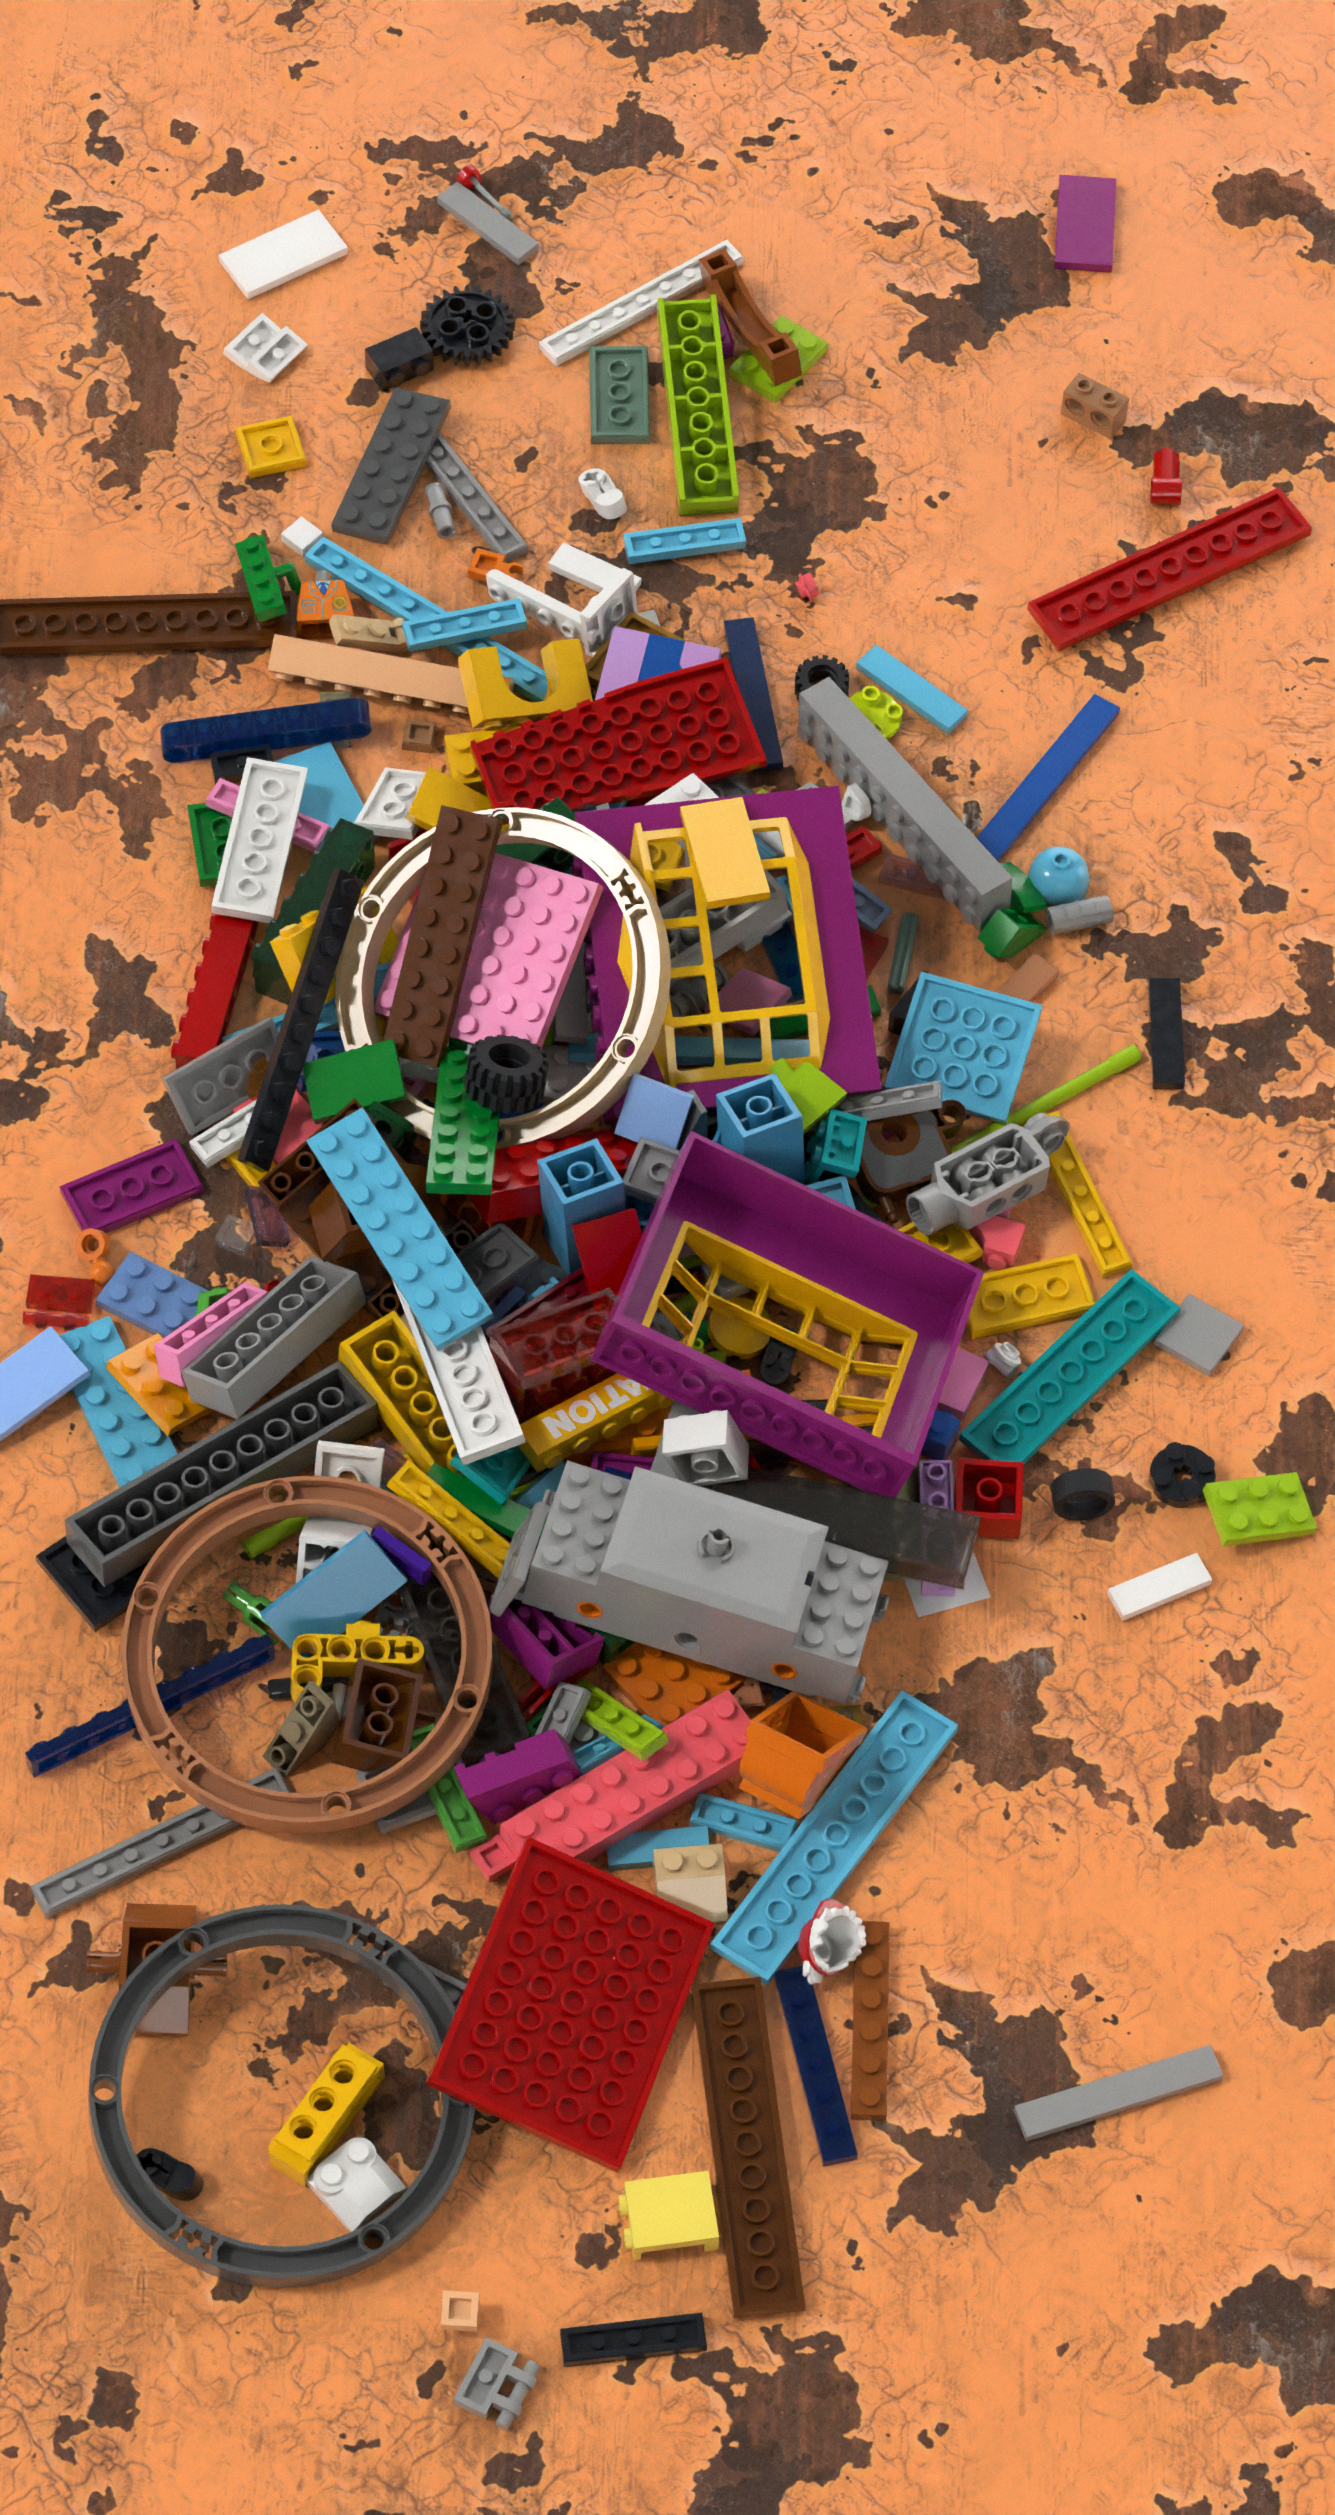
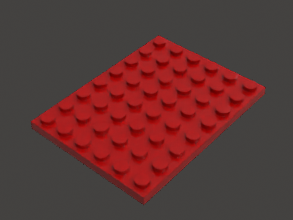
M528 1836L517 1858L426 2085L618 2172L623 2165L715 1923Z

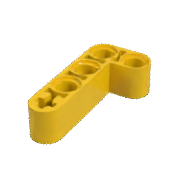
M302 1634L294 1640L292 1646L291 1698L296 1703L304 1690L299 1685L301 1683H308L313 1680L322 1688V1677H349L358 1658L419 1674L423 1665L424 1646L420 1640L411 1636ZM308 1652L313 1654L314 1656L310 1658L302 1657L300 1654ZM337 1653H343L348 1657L340 1659L335 1657L334 1655ZM377 1654L381 1656V1658L371 1659L368 1657V1655Z

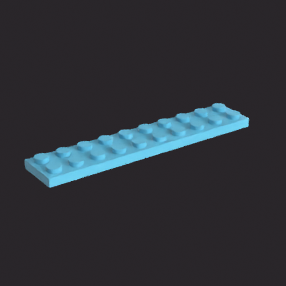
M901 1690L711 1942L710 1949L749 1975L761 1977V1982L768 1986L798 1946L801 1929L813 1918L820 1902L827 1898L833 1899L956 1734L958 1724Z

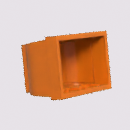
M792 1691L750 1721L745 1732V1736L748 1739L739 1769L740 1777L743 1778L739 1789L800 1819L813 1809L843 1769L853 1750L863 1742L868 1728L798 1692Z

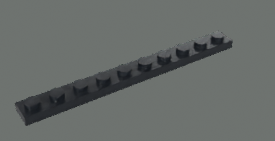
M341 868L333 869L237 1158L238 1161L261 1173L269 1172L365 882Z

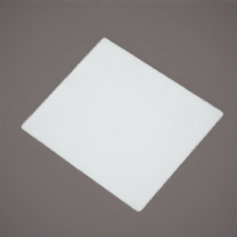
M970 1544L956 1547L957 1581L955 1584V1596H921L920 1571L904 1578L918 1617L990 1598V1593Z

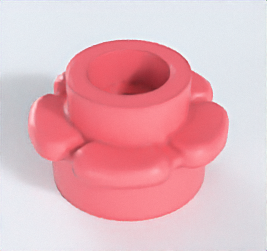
M810 572L803 576L800 573L798 575L800 580L795 582L802 599L808 596L809 601H813L812 597L820 594Z

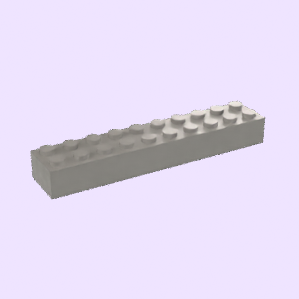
M828 677L800 692L798 707L799 723L797 727L800 738L804 742H808L815 749L818 758L822 762H826L833 769L836 778L840 782H845L847 786L857 783L870 800L872 818L876 822H881L894 842L900 843L909 859L914 863L917 862L924 870L927 879L931 883L935 882L942 890L945 899L949 903H954L961 911L964 920L968 924L972 923L981 932L998 908L1010 909L1013 880L1011 875L835 682Z

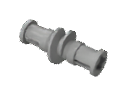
M714 962L717 988L724 987L728 983V975L720 964ZM696 976L689 981L678 980L673 984L671 988L672 996H670L673 1017L699 1015V1009L703 1010L706 1007L708 995L704 976Z

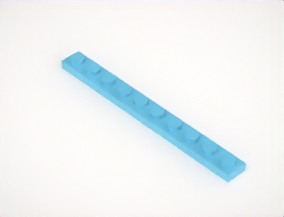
M322 537L304 555L306 564L318 571L325 570L330 572L331 579L344 581L347 589L395 618H404L408 621L447 613L444 609L325 537ZM490 637L443 646L457 656H461L468 649L497 646L502 674L504 677H510L515 680L514 690L533 702L544 700L547 692L545 671Z

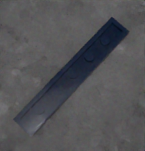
M754 617L725 620L724 632L732 672L767 759L766 767L752 771L783 769V759Z

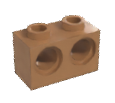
M1078 373L1063 392L1061 415L1112 439L1126 421L1129 398Z

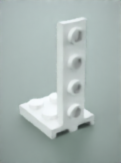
M625 568L615 577L609 579L606 587L597 596L591 598L588 606L582 612L497 569L490 570L486 574L488 593L495 601L502 602L520 598L526 615L538 620L544 626H550L562 632L567 638H580V642L585 647V654L590 657L595 655L612 634L614 626L618 627L630 611L638 614L633 572Z

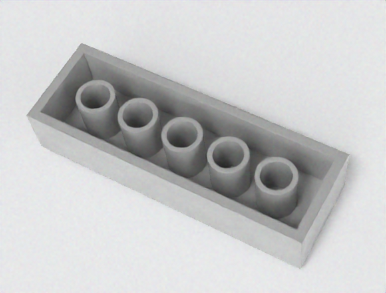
M314 1256L306 1259L181 1370L191 1401L233 1418H240L366 1304L367 1300L358 1273L327 1261L323 1262L322 1259Z

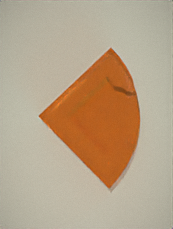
M265 1057L256 1061L251 1068L246 1088L250 1100L258 1098L269 1064Z

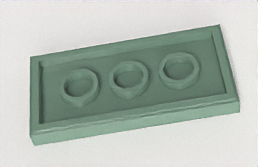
M589 346L591 444H650L648 346Z

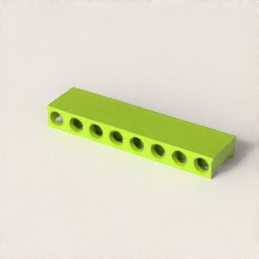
M716 294L710 295V299L664 302V298H658L657 320L679 516L738 512L739 491Z

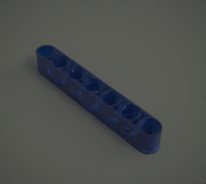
M347 698L170 722L160 728L163 759L171 763L210 759V753L265 744H270L271 750L327 743L329 741L359 739L371 733L372 725L368 701L363 698Z

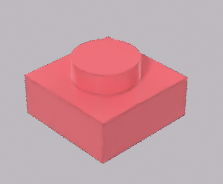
M499 1834L470 1851V1858L488 1883L513 1869L517 1861Z

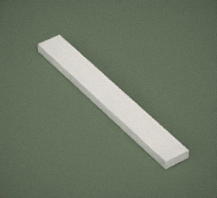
M725 240L539 342V349L557 367L588 350L589 346H595L657 312L658 298H664V302L677 301L703 287L699 265L700 258L725 249L737 267L744 264V257L728 240Z

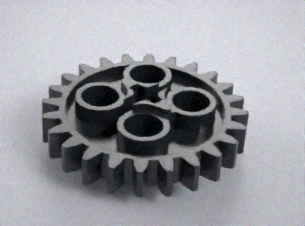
M469 285L465 286L464 291H460L457 286H454V293L451 294L444 289L443 298L434 295L433 303H426V311L421 312L422 320H420L421 334L429 346L433 348L434 357L443 354V362L452 358L454 359V365L457 366L460 360L465 362L466 367H469L470 362L475 360L477 365L480 366L482 358L492 362V354L501 356L502 348H509V341L513 340V331H515V320H513V311L509 310V303H501V295L492 298L491 289L483 294L481 293V286H478L475 291H470Z

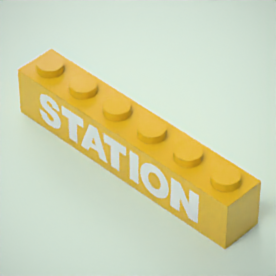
M617 1373L520 1424L526 1442L520 1444L519 1448L538 1473L546 1468L557 1466L563 1459L574 1453L584 1452L591 1444L603 1438L614 1436L621 1428L631 1423L641 1422L648 1414L657 1409L669 1407L673 1404L674 1400Z

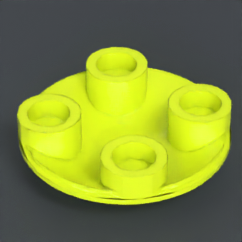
M866 686L862 691L849 697L886 739L892 737L899 730L902 723L903 709L890 695L879 691L875 686Z

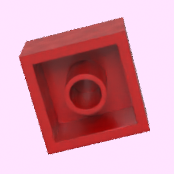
M957 1458L954 1490L955 1535L1019 1539L1022 1523L1024 1462Z

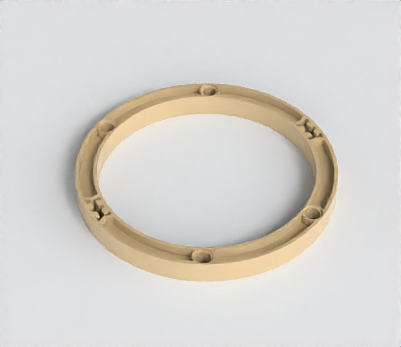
M495 808L476 811L473 813L503 820V823L507 820L510 821L507 829L500 832L497 845L509 843L546 845L577 856L593 868L608 885L623 912L632 947L633 971L628 1005L619 1030L603 1058L577 1086L559 1099L530 1113L499 1119L498 1132L502 1131V1138L497 1143L496 1149L573 1135L602 1116L622 1097L629 1088L632 1076L635 1073L639 1074L658 1040L669 1000L671 961L666 927L650 888L631 862L609 842L577 822L542 810ZM436 827L417 837L384 866L371 882L355 909L338 960L335 984L336 1013L345 1052L381 1042L374 1011L375 974L379 956L395 918L413 893L422 885ZM627 885H630V886H632L633 888H635V889L633 890V893H632L631 889H630L629 887H627ZM635 896L636 900H638L642 904H638L637 902L632 900V898ZM380 906L378 915L373 918V911ZM635 1045L634 1053L626 1058L628 1047ZM404 1083L408 1100L386 1105L385 1107L411 1122L415 1127L414 1132L431 1139L435 1109L417 1097Z

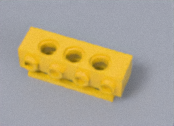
M348 2043L347 2046L342 2044L321 2075L314 2081L300 2104L293 2110L284 2126L270 2142L268 2147L270 2166L306 2188L307 2179L316 2167L329 2156L385 2078L384 2063L351 2043ZM303 2136H308V2137H309V2138H306V2139H300V2137H303Z

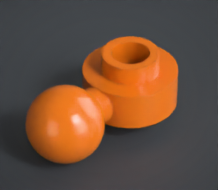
M88 1228L83 1230L77 1237L76 1250L81 1258L92 1261L93 1265L89 1271L92 1282L98 1286H106L115 1273L113 1265L104 1259L110 1251V1239L104 1231ZM98 1240L99 1246L95 1251L93 1245Z

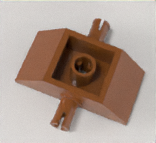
M127 1903L123 1920L121 1949L118 1952L88 1950L86 1972L118 1973L120 1990L127 1978L147 1956L165 1941L196 1923V1905ZM188 1942L184 1945L187 1951L196 1953L194 1951V1942ZM227 1954L199 1966L170 1987L150 2009L135 2035L188 2036L192 1979H195V1975L226 1977Z

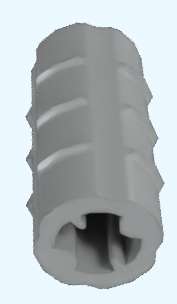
M1107 895L1095 898L1090 897V899L1076 900L1067 904L1061 903L1060 905L1046 908V921L1052 935L1069 933L1074 930H1083L1088 927H1098L1102 924L1112 923L1113 909Z

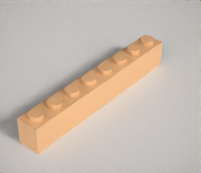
M274 634L268 670L276 673V679L293 682L294 676L305 678L304 684L322 687L323 682L335 684V690L352 692L353 687L364 689L363 695L381 698L382 693L394 695L393 700L411 703L412 698L423 700V706L441 709V704L453 706L452 711L469 714L460 668ZM503 676L507 687L513 693L515 680Z

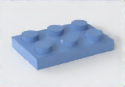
M130 1251L96 1298V1306L152 1335L159 1333L162 1338H165L194 1318L197 1312L198 1293L207 1292L208 1290Z

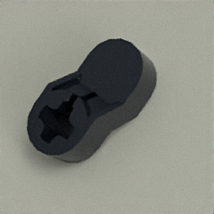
M782 1326L797 1334V1332L793 1328L789 1326ZM770 1336L760 1369L763 1381L770 1386L784 1384L790 1375L798 1349Z
M154 2148L143 2149L136 2155L153 2184L170 2197L181 2201H190L202 2192L204 2186L203 2178L191 2165L180 2162L167 2153Z

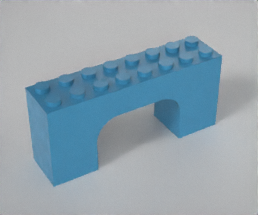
M773 1073L716 1094L718 1128L712 1141L805 1185L802 1115L777 1075ZM597 1138L537 1160L544 1236L567 1276L574 1273L575 1270L582 1268L571 1225L635 1208L643 1234L654 1204L624 1193V1182Z

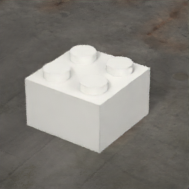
M713 1410L704 1414L681 1415L677 1418L664 1419L662 1454L679 1480L697 1486H705L748 1479L749 1444L728 1410Z

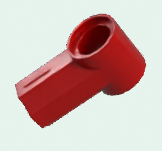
M1162 448L1154 453L1150 504H1181L1182 478H1179V454L1171 448Z

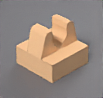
M443 2290L441 2330L477 2332L479 2292Z

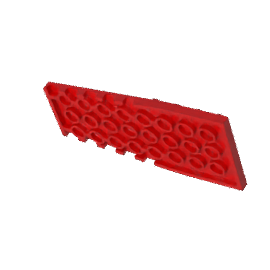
M727 657L644 679L604 693V697L592 702L590 699L577 703V706L564 712L559 709L549 713V717L536 722H533L531 719L521 723L520 728L506 733L504 730L493 733L492 738L478 743L475 740L470 742V751L492 809L528 808L539 810L544 804L552 802L556 797H559L572 811H577L605 803L613 804L662 794L692 773L703 783H708L766 767L767 764L766 756ZM505 821L503 825L509 824L510 821Z

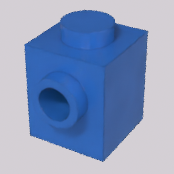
M936 1409L920 1454L932 1460H946L958 1441L961 1420L946 1410Z

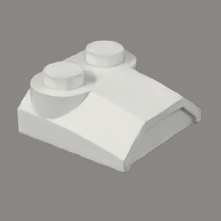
M361 2136L352 2138L322 2161L307 2179L308 2187L350 2232L360 2228L401 2193L404 2194L407 2191V2187L376 2153L372 2142Z

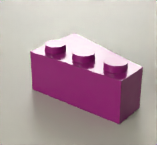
M493 1595L490 1596L489 1603H488V1610H489V1607H490V1604H491ZM515 1598L512 1599L500 1617L489 1612L492 1632L545 1690L558 1684L559 1681H563L596 1664L605 1637L597 1632L594 1635L577 1626L578 1623L553 1616V1612L524 1604L521 1600Z
M555 1728L514 1743L515 1750L497 1757L494 1751L485 1754V1761L465 1768L464 1763L454 1766L467 1799L494 1825L512 1818L514 1813L528 1805L539 1802L548 1793L570 1784L574 1778L582 1774L568 1741Z

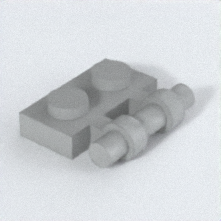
M485 2338L453 2398V2404L485 2420L493 2407L501 2412L495 2424L504 2430H508L513 2419H518L523 2410L521 2404L527 2392L532 2391L537 2383L535 2377L540 2369V2365L532 2360H528L524 2369L521 2370L514 2366L518 2359V2352L489 2338ZM506 2380L515 2383L509 2398L499 2394Z

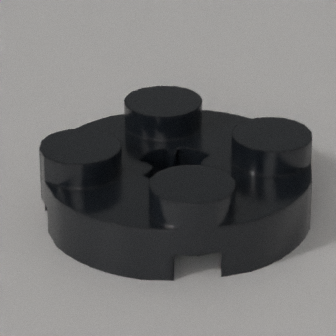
M1172 1442L1154 1457L1150 1466L1149 1481L1160 1501L1175 1508H1188L1189 1504L1197 1502L1200 1504L1206 1500L1203 1488L1206 1483L1215 1482V1462L1210 1456L1194 1446ZM1185 1471L1191 1476V1479L1184 1478L1182 1482L1178 1481L1177 1474L1174 1473Z

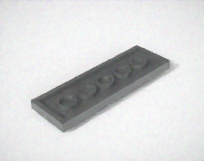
M394 388L331 523L333 532L388 545L451 409L450 400Z

